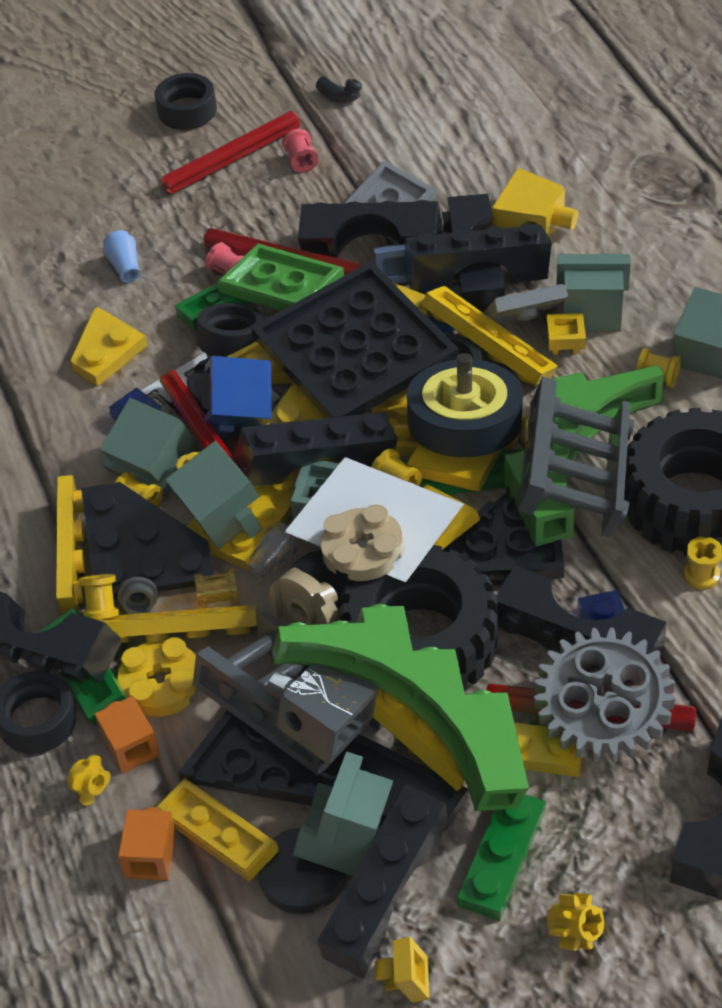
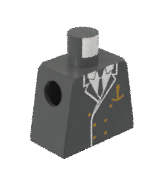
M312 664L296 680L279 671L275 672L267 684L266 695L280 701L276 722L279 730L330 765L372 720L379 687L320 664Z

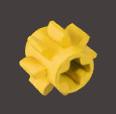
M559 894V902L555 903L548 910V934L560 937V949L577 951L578 948L591 950L593 948L592 941L597 940L603 933V910L591 905V894Z

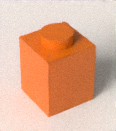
M134 696L122 701L113 702L106 706L105 709L94 713L101 738L121 774L160 756L155 732Z
M147 807L142 810L127 809L118 854L125 879L169 881L176 839V830L171 811H163L154 807Z

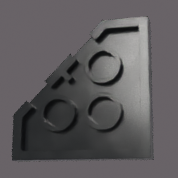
M121 482L81 488L92 575L115 574L116 581L112 583L113 599H117V591L121 583L132 577H144L151 580L155 584L157 592L215 583L208 540Z
M509 486L506 487V493L494 503L489 501L477 511L480 520L442 550L449 553L450 549L464 555L465 562L469 559L481 568V574L488 576L490 581L506 580L514 565L548 578H564L561 539L552 543L535 546L529 530L524 524V519L520 516L514 504L515 499L510 496Z

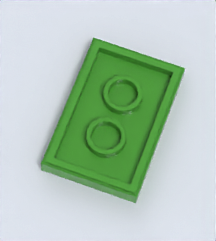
M257 244L217 281V286L220 293L281 311L343 277L344 271L343 267Z

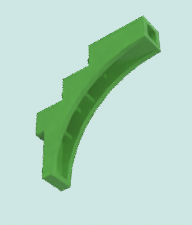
M658 365L587 381L583 373L579 372L553 378V380L557 381L555 397L560 398L561 403L614 418L622 401L630 402V413L661 403L664 374ZM529 416L526 417V433H527V425H528V417H529ZM557 417L553 420V423L558 424V429L592 438L601 431ZM553 444L550 447V450L555 451L556 456L573 461L580 452L557 444ZM524 451L505 455L504 483L506 487L509 486L510 496L511 498L514 497L516 508H518ZM553 471L547 474V477L552 479V483L566 487L567 475ZM547 499L546 502L539 501L533 515L519 512L520 516L524 519V524L528 528L535 546L573 537L574 506Z
M375 604L370 607L361 608L357 623L334 621L330 624L307 625L296 622L287 626H278L272 648L274 664H320L378 686L381 690L403 702L425 721L447 747L466 781L475 811L515 809L519 807L529 786L507 692L491 693L487 690H480L465 695L455 649L425 647L418 651H413L404 606Z

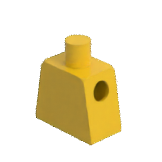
M518 168L492 207V227L512 228L520 227L523 224L541 225L548 237H550L556 226L573 230L576 226L579 212L576 209L564 206L565 189L562 185Z

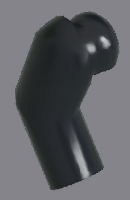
M322 76L315 85L318 91L333 102H354L361 96L359 92L362 89V84L356 79L346 80L344 87L338 86L326 76Z

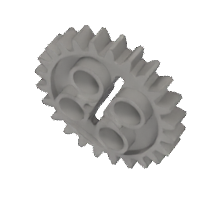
M592 628L591 639L585 640L580 632H576L575 644L573 646L562 639L560 640L561 654L551 650L547 652L550 665H539V676L541 678L536 679L534 682L535 692L538 693V695L534 696L535 708L542 709L539 712L540 724L550 723L547 727L549 738L562 734L560 739V748L562 750L574 743L576 745L577 758H580L588 749L593 752L594 762L599 761L602 752H608L612 762H616L619 750H624L630 758H634L635 744H638L645 750H649V735L661 739L663 734L661 724L669 725L671 722V712L669 710L674 709L675 696L671 695V693L674 692L675 682L672 679H666L669 677V665H658L660 662V652L658 650L646 654L647 640L644 639L637 645L631 644L632 633L629 631L622 640L616 639L614 628H610L606 638H601L598 630ZM588 665H596L602 670L590 673L583 670V668ZM632 679L639 681L642 685L630 688L625 686L623 682ZM578 700L585 703L586 706L580 709H572L566 704L570 701ZM633 706H641L640 708H633ZM617 715L622 716L627 721L616 725L608 722L606 719Z

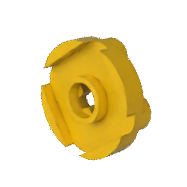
M176 637L161 641H149L137 647H131L123 653L121 657L122 664L118 670V682L127 698L134 696L144 715L151 717L169 716L180 712L190 704L189 698L194 695L197 689L192 685L196 655L187 648L185 641ZM157 673H168L164 678L165 682L157 683L155 678H151Z

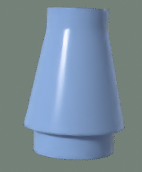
M122 230L108 234L103 241L104 255L115 268L123 282L135 281L140 276L135 239L128 232Z

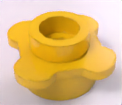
M90 755L87 759L77 761L68 773L67 784L69 789L80 795L79 802L85 806L91 805L94 802L95 796L101 794L110 782V772L103 769L101 765L102 759L98 755Z

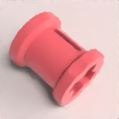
M294 129L284 136L282 145L285 152L290 154L292 169L303 173L315 168L319 162L318 154L310 146L311 137L309 133L303 129Z
M221 242L211 248L206 256L205 265L214 273L219 272L224 276L244 256H237L231 252L230 247Z

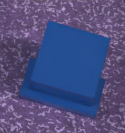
M211 356L205 364V373H210V410L205 415V423H210L223 443H226L233 434L240 435L242 427L266 425L272 419L271 361Z

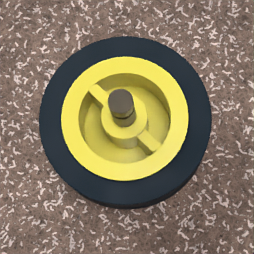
M462 353L457 356V360L441 362L426 368L413 378L408 387L407 418L409 431L420 445L435 453L452 457H477L491 454L509 445L518 436L522 428L523 391L520 382L503 367L486 361L472 360L470 354Z

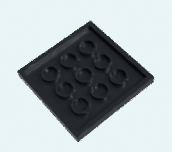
M372 261L251 327L252 337L326 418L364 414L407 389L413 378L421 371L441 362L456 360L459 355V348Z

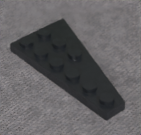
M228 710L178 772L180 782L186 778L195 785L311 806L318 783L330 787L334 786L347 751L363 757L360 770L393 780L382 819H386L405 784L446 803L448 824L445 831H447L469 798L467 787L463 786L459 791H456L435 771L361 734H358L327 769L316 775Z

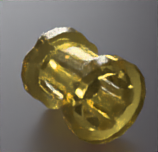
M234 568L228 569L227 573L204 577L200 573L194 574L199 609L206 608L207 604L231 601L233 604L239 603Z

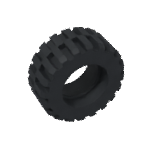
M690 408L689 412L681 413L680 409L668 412L665 418L658 416L647 423V428L645 426L640 428L633 436V441L627 446L624 500L629 501L628 521L635 530H642V537L652 544L655 542L660 543L661 549L670 553L677 550L684 552L683 555L687 556L688 543L697 537H710L722 545V489L709 492L692 491L682 488L669 480V478L683 473H703L722 481V411L712 409V412H701V408Z
M433 545L406 582L386 574L369 581L348 579L349 585L343 589L340 597V621L357 623L361 608L370 607L375 604L404 606L405 612L416 609L433 610L444 614L453 623L445 630L431 636L410 637L413 651H418L425 647L455 649L464 691L467 690L468 682L472 685L476 684L484 676V669L491 666L498 643L497 595L493 593V584L489 577L481 574V568L469 559L465 562L464 555L452 549L448 553L442 551L441 546Z

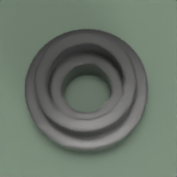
M132 577L121 583L117 591V599L120 606L129 614L148 613L157 602L158 592L151 580L144 577Z

